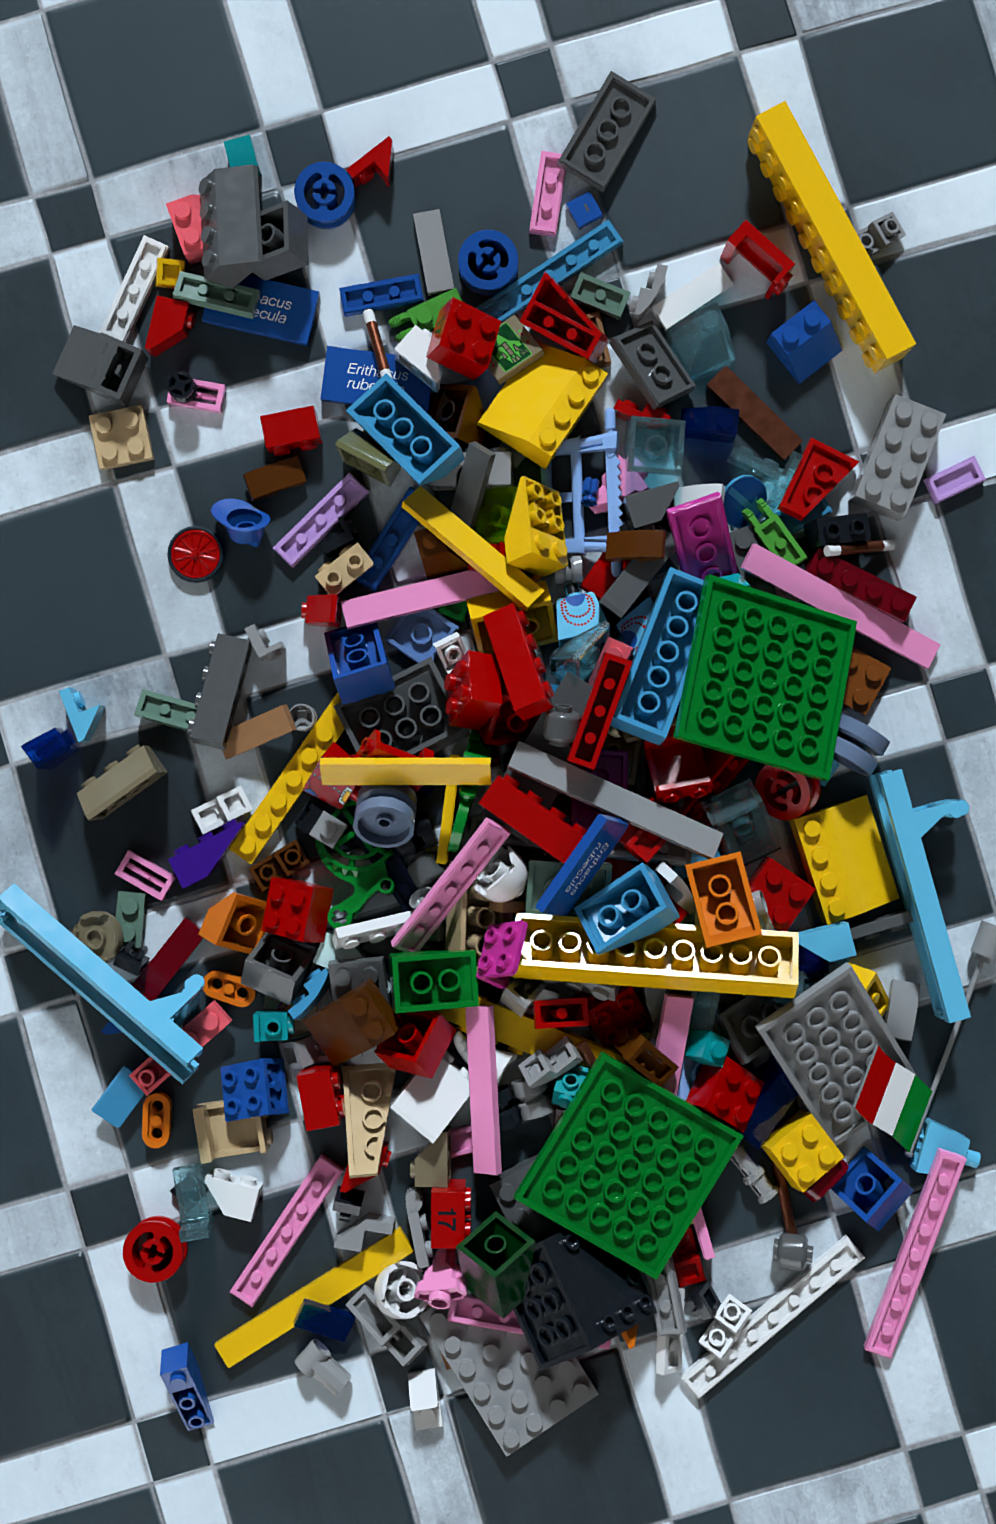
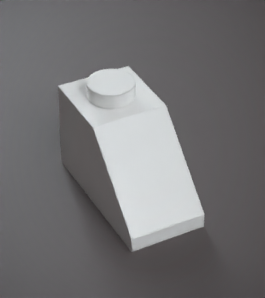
M415 325L394 348L395 360L437 393L440 390L439 364L426 358L432 333L427 329L421 330Z

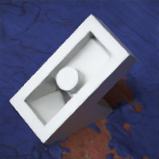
M435 1368L408 1372L410 1409L414 1414L416 1431L442 1427L443 1416Z

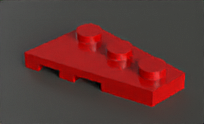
M811 437L777 509L802 521L859 461Z

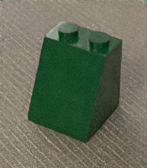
M497 1211L456 1246L462 1276L468 1282V1290L504 1319L524 1299L536 1242Z

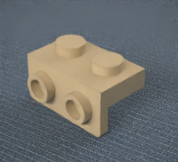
M358 542L355 545L350 544L339 553L340 556L332 563L328 561L318 569L319 573L315 575V578L328 594L337 595L374 565V562Z

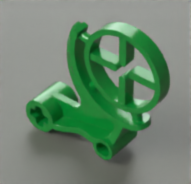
M472 729L467 751L464 752L463 758H490L494 754L496 745L485 744L478 730ZM461 785L460 795L462 797L448 851L455 853L459 851L466 822L479 785Z
M354 800L347 802L342 809L337 808L332 816L337 818L343 812L353 827L354 818L347 808L356 806L357 802ZM351 831L339 839L334 847L341 856L349 859L347 866L333 859L327 852L326 845L315 839L316 848L325 866L341 880L351 883L355 889L352 896L329 910L328 922L333 928L354 924L357 914L362 912L367 903L379 892L385 896L394 894L396 885L389 877L386 862L395 853L394 849L391 848L389 851L383 847H376L374 849L372 845L363 841L370 853L360 856L347 854L340 847L356 836V833ZM378 853L383 855L380 860L373 864L355 867L356 861L370 859ZM385 883H391L389 890H383ZM338 912L348 914L345 917L347 920L345 924L335 923Z

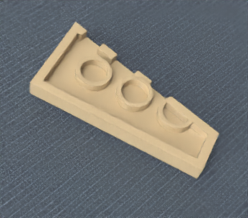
M385 1063L342 1066L349 1177L378 1176L396 1070L391 1069Z

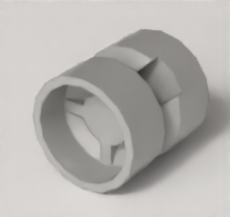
M524 1076L510 1082L515 1098L520 1099V1103L517 1106L522 1120L543 1117L555 1110L551 1094L545 1092L548 1088L547 1083L530 1088Z

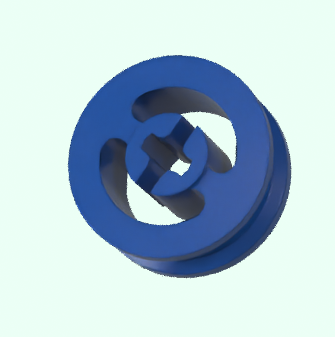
M317 162L306 167L296 180L294 188L295 200L298 209L307 215V222L310 225L319 229H334L349 220L355 209L356 196L352 179L342 167L331 162ZM334 182L338 183L345 191L344 199L338 207V195ZM312 185L314 191L312 195L318 209H313L306 202L308 190ZM328 192L329 195H327L326 199H322L321 197L324 196V193Z
M481 230L470 235L464 241L459 251L458 264L461 279L468 289L481 296H494L515 281L518 272V254L513 242L505 234L495 230ZM494 248L504 253L508 260L507 267H501L500 255L497 253L494 256ZM475 259L477 272L480 273L482 271L483 278L492 280H483L476 277L469 268V261ZM493 259V266L488 264L484 267V260L490 262Z

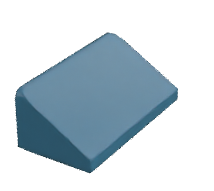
M123 1065L91 1109L92 1112L117 1128L122 1126L145 1094L129 1076L134 1070Z

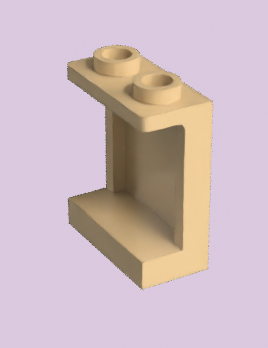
M223 1100L197 1104L192 1109L201 1164L210 1163L215 1158L258 1151L261 1154L267 1153L270 1145L273 1144L272 1129L267 1128L266 1117H269V1115L226 1122Z

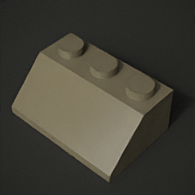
M134 746L125 753L127 758L120 763L117 760L110 763L103 769L105 771L103 775L97 779L93 776L81 785L83 789L77 793V796L88 820L104 819L168 773L150 746Z

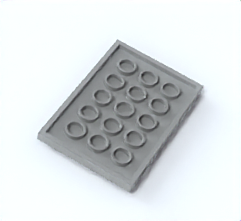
M847 962L755 1025V1028L808 1111L812 1113L836 1146L869 1124L854 1109L853 1104L876 1044L880 1046L882 1051L891 1060L916 1075L852 966Z
M429 1306L418 1313L506 1457L599 1395L576 1357L540 1371L524 1334L447 1321L449 1308L436 1309Z

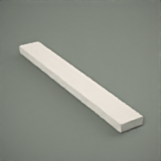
M845 1234L750 1315L739 1336L722 1361L708 1351L680 1375L681 1379L695 1396L700 1399L865 1259L864 1255Z

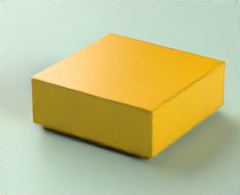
M157 258L155 287L174 289L180 271L185 272V261Z

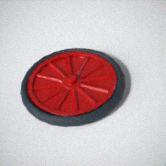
M190 526L175 534L168 546L167 556L172 571L179 578L187 582L200 583L211 579L219 572L224 562L225 553L222 541L216 533L206 527Z

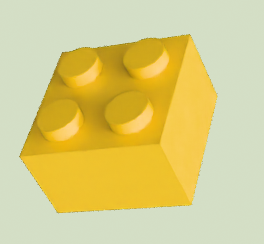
M801 1109L760 1143L789 1184L801 1192H805L844 1158L843 1154L812 1113Z

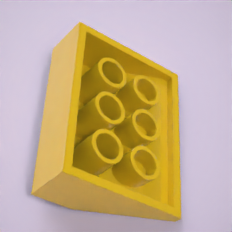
M537 342L545 355L506 381L477 425L546 470L602 388L608 373L583 357Z
M867 795L803 814L796 819L789 820L808 883L816 889L812 895L822 923L829 925L899 899Z

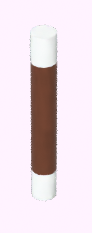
M367 309L363 311V316L380 376L383 377L387 373L392 378L374 312L372 309Z
M891 539L827 545L824 547L823 552L828 557L890 551L895 549V542Z

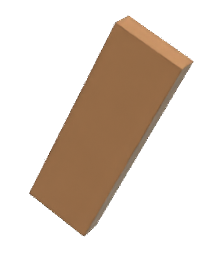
M287 704L232 727L226 750H222L225 759H231L297 730Z

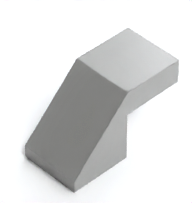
M312 1035L279 1044L286 1070L301 1069L317 1062L330 1061Z
M368 1212L337 1234L334 1248L361 1252L365 1231L392 1235L395 1217Z

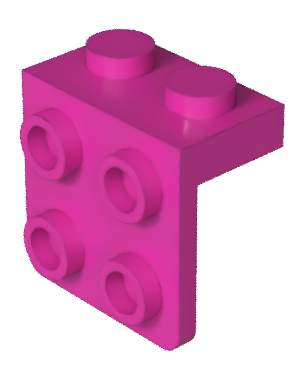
M519 920L488 925L484 936L485 941L481 957L478 961L476 978L499 989L508 987L510 976L515 975L518 970L528 927L526 922Z

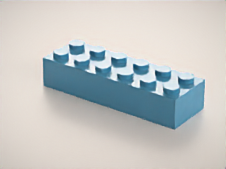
M672 567L668 569L633 657L631 668L610 724L611 727L659 746L666 739L682 696L704 580Z

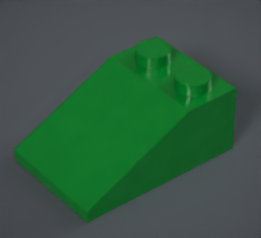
M476 950L414 951L389 954L392 1009L395 1013L479 1006Z

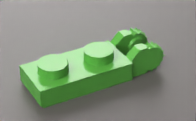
M454 288L408 309L407 312L392 317L389 320V325L391 328L411 321L413 326L416 325L421 330L427 329L432 332L434 331L440 309L452 297L462 301L457 289ZM412 328L397 334L395 337L397 342L400 343Z
M762 498L756 501L758 510L767 519L762 524L759 523L753 512L748 508L742 511L743 517L752 526L754 534L765 549L796 566L807 559L806 554L779 516L773 513Z

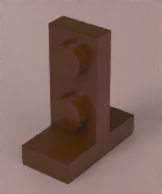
M628 1021L609 1041L628 1063L660 1087H663L679 1068Z

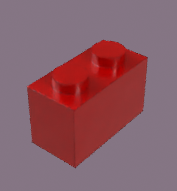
M313 405L260 416L266 449L270 454L274 453L275 456L287 455L291 449L301 448L304 451L317 448V444L323 443L317 412Z

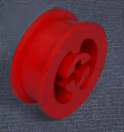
M769 765L764 766L756 777L755 794L760 806L767 814L779 820L798 818L810 811L820 798L821 784L818 779ZM796 780L798 781V786L780 796L778 795V790Z
M152 1216L142 1220L131 1230L124 1241L123 1260L128 1271L137 1279L148 1283H157L170 1278L182 1265L187 1256L188 1240L185 1231L175 1220L165 1216ZM152 1232L153 1235L142 1245L144 1248L139 1253L138 1242L140 1236L144 1233ZM153 1244L157 1246L159 1253L154 1252ZM172 1244L173 1257L171 1262L163 1266L158 1265L169 1253L167 1250Z

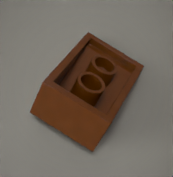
M371 978L303 1021L334 1067L374 1048L396 1034L402 1024Z

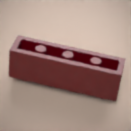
M820 548L811 554L804 568L805 571L901 623L905 622L917 596L836 556H825Z

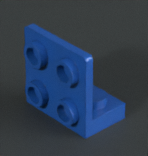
M262 1058L221 1067L226 1122L289 1113L283 1058Z

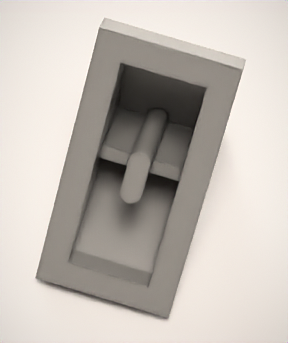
M515 978L503 992L500 1002L522 1018L547 984L537 979Z

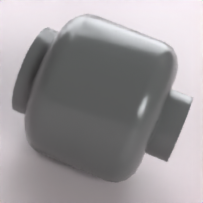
M556 704L555 709L548 710L544 715L543 736L549 740L550 745L558 747L571 746L579 727L581 716L579 713L572 711L571 705Z
M428 849L412 856L407 867V871L417 889L425 886L432 888L446 870L444 864L436 863L437 853L429 852Z
M784 1232L779 1236V1239H774L773 1261H777L778 1267L781 1269L803 1271L806 1268L807 1262L812 1263L813 1246L808 1245V1239L805 1235Z

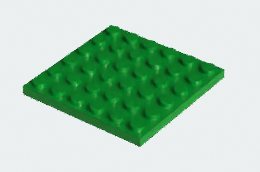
M710 574L705 576L673 738L821 781L830 780L857 621Z
M601 1051L513 1196L515 1200L657 1280L744 1136L737 1130L664 1087L656 1085L647 1077Z

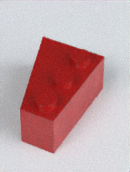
M545 272L519 322L538 334L597 364L609 339L555 279Z

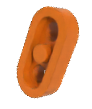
M213 970L204 977L205 985L203 990L206 995L234 1006L246 1007L255 1000L257 995L256 990L241 984L242 977L223 970ZM218 978L222 981L221 988L214 986V979ZM241 987L247 989L248 995L246 997L240 996L239 989Z
M154 1092L143 1103L142 1138L147 1146L161 1148L171 1138L172 1100L164 1092ZM155 1101L162 1102L163 1109H157L154 1105ZM155 1128H159L162 1131L161 1137L154 1134Z

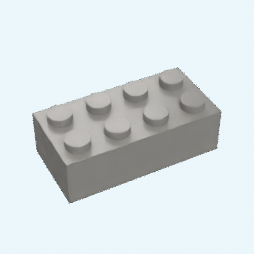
M895 394L887 402L848 501L897 521L905 517L946 414Z

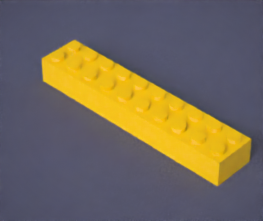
M786 101L760 113L755 117L747 140L748 147L753 155L756 154L758 156L764 177L769 178L774 186L773 193L778 202L782 201L786 208L785 214L788 222L792 226L795 225L799 233L798 239L804 249H808L812 257L811 263L814 270L822 275L827 294L830 297L833 296L838 305L836 309L839 317L843 321L846 320L850 328L849 334L855 344H859L863 352L862 358L868 368H872L875 374L903 359L916 345V342Z
M516 913L515 921L522 920L528 924L518 970L512 978L795 998L798 988L799 932L761 930L762 935L706 948L701 925L670 923L657 933L598 955L579 917Z

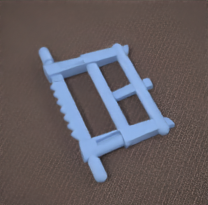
M613 408L605 410V430H607V433L587 438H581L580 435L576 438L566 439L555 455H570L572 492L560 493L562 503L572 502L574 538L565 539L567 554H582L586 556L587 552H606L607 535L585 537L584 506L581 504V499H583L581 454L605 451L609 533L620 531V527L623 525L620 519L623 513L619 508L623 504L619 499L622 492L618 488L622 484L618 478L621 471L617 467L621 462L617 458L616 451L619 450V433L615 431L616 418ZM551 462L546 470L541 467V484L552 488ZM622 561L611 562V573L616 578L622 573Z

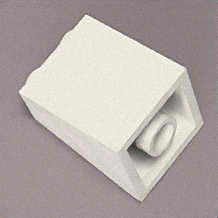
M448 1051L445 1052L432 1079L412 1074L393 1097L390 1106L393 1111L432 1143L436 1141L470 1096L469 1070L465 1066L462 1068L458 1067L453 1062L455 1058Z

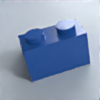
M815 300L772 332L766 341L767 345L798 384L802 383L842 352L831 320Z
M864 1146L848 1164V1170L831 1190L866 1223L879 1232L913 1193L914 1189Z

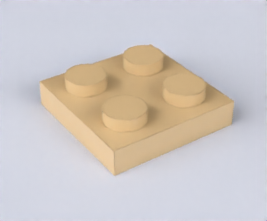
M142 405L89 415L98 464L101 470L155 460L145 410Z

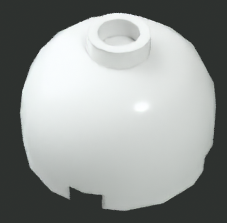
M507 846L508 849L506 850L500 847L484 867L480 876H477L473 881L475 891L490 901L503 903L512 900L515 897H519L526 888L528 878L527 865L523 858L510 846Z
M401 1261L387 1266L378 1275L374 1285V1297L377 1306L383 1314L393 1319L406 1320L415 1317L427 1307L428 1302L414 1297L416 1285L424 1276L422 1268H418V1265L413 1262Z

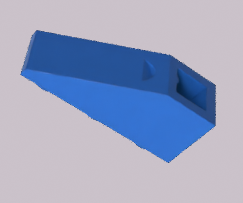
M189 1343L163 1349L161 1351L160 1376L187 1431L214 1424V1418L199 1366Z

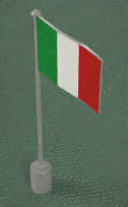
M982 920L970 950L975 953L974 958L979 961L965 995L967 1004H969L984 962L990 964L991 959L996 960V925ZM962 1020L955 1022L931 1089L917 1075L891 1060L879 1045L876 1044L853 1107L866 1121L890 1134L905 1149L904 1154L908 1158L915 1156L913 1150Z

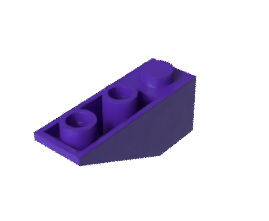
M234 819L221 826L222 832L213 835L211 831L197 838L199 844L191 848L186 844L173 851L175 856L168 859L183 889L214 873L233 842L247 824L246 821L238 823Z

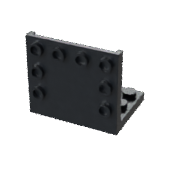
M568 1229L536 1243L524 1299L513 1309L540 1371L589 1352L658 1313L638 1269Z

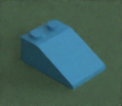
M643 862L574 908L598 955L657 933L680 918L657 873Z

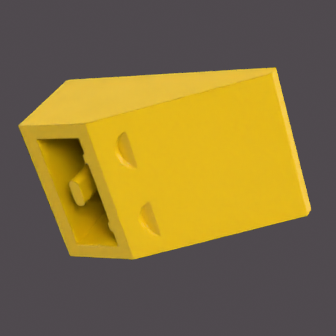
M525 476L520 477L504 537L507 564L545 577L568 566L564 534L565 525L561 509L562 500L559 491Z

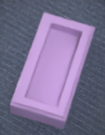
M972 456L923 481L936 505L984 482L986 478L975 456Z

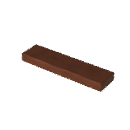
M726 365L706 385V388L782 462L802 443L803 440Z

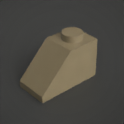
M446 1126L434 1143L429 1141L418 1152L415 1161H411L410 1177L415 1178V1187L448 1188L451 1182V1126Z

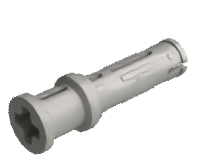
M739 1143L730 1159L743 1175V1183L749 1185L758 1196L757 1201L759 1204H764L779 1192V1188L776 1185H772L764 1174V1168L756 1165Z

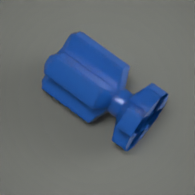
M587 477L583 481L582 494L584 496L581 499L583 506H596L597 499L595 497L598 494L599 480L597 478L591 479Z

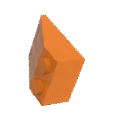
M741 852L685 865L706 948L762 935Z

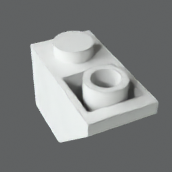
M216 1168L214 1171L210 1170L204 1182L225 1216L251 1222L256 1213L263 1183L257 1182V1178L249 1175H242L241 1177L230 1175V1171Z

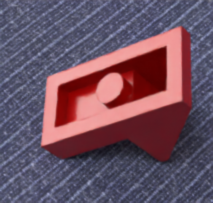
M389 136L346 169L355 188L359 184L364 185L374 177L375 172L390 187L394 148L393 141Z

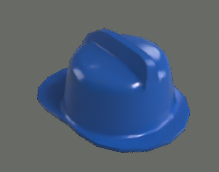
M239 499L220 500L211 509L212 516L226 527L232 541L239 544H248L253 547L260 545L265 527L271 521L269 515L258 510L250 503Z

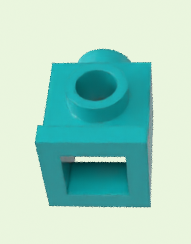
M288 1010L256 1011L253 1014L254 1042L289 1040L291 1033H295V1020L290 1017ZM271 1022L277 1023L278 1031H271L269 1024Z
M576 1065L560 1075L553 1090L552 1104L566 1109L588 1074L589 1068Z

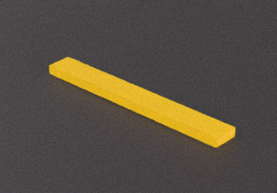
M399 1226L393 1230L392 1235L386 1234L361 1250V1252L351 1256L216 1341L214 1344L215 1348L227 1367H232L375 1277L387 1266L397 1263L414 1252V1247Z

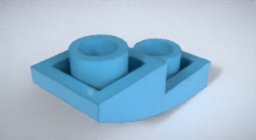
M319 968L307 977L309 981L304 984V987L309 992V995L302 994L292 1002L293 1007L288 1010L294 1020L300 1021L321 1000L330 985L328 969L322 970Z

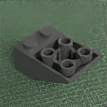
M74 325L52 375L128 407L149 358L143 350Z

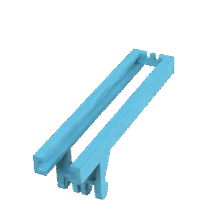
M902 769L886 770L872 774L868 777L903 904L905 910L911 911L914 921L910 922L909 925L934 1015L948 1023L971 1018L921 839L942 817L958 818L964 816L969 812L970 805L963 799H944L913 808Z
M12 884L0 894V925L181 1084L198 1069L199 1063L194 1058L202 1054L203 1047L183 1031L180 1026L200 1005L205 985L203 976L197 974L190 976L184 982V989L181 993L149 1001L16 884Z

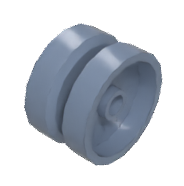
M841 713L833 758L847 768L870 777L878 764L870 754L883 756L890 741L868 725Z
M362 785L358 791L353 823L356 835L365 843L375 847L391 848L407 843L414 833L418 801L415 791L409 785Z

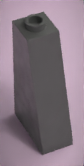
M659 525L656 529L666 532L665 559L645 562L632 559L599 601L600 606L618 621L625 617L675 552L670 526L667 525L663 528Z

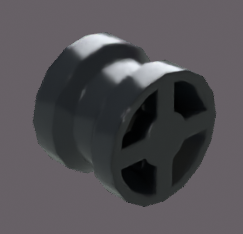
M178 371L171 374L167 379V390L177 402L185 404L194 400L198 389L189 374Z

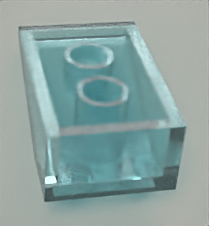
M751 779L738 783L700 802L710 827L724 833L719 844L723 854L728 855L741 852L744 867L781 849L764 802Z

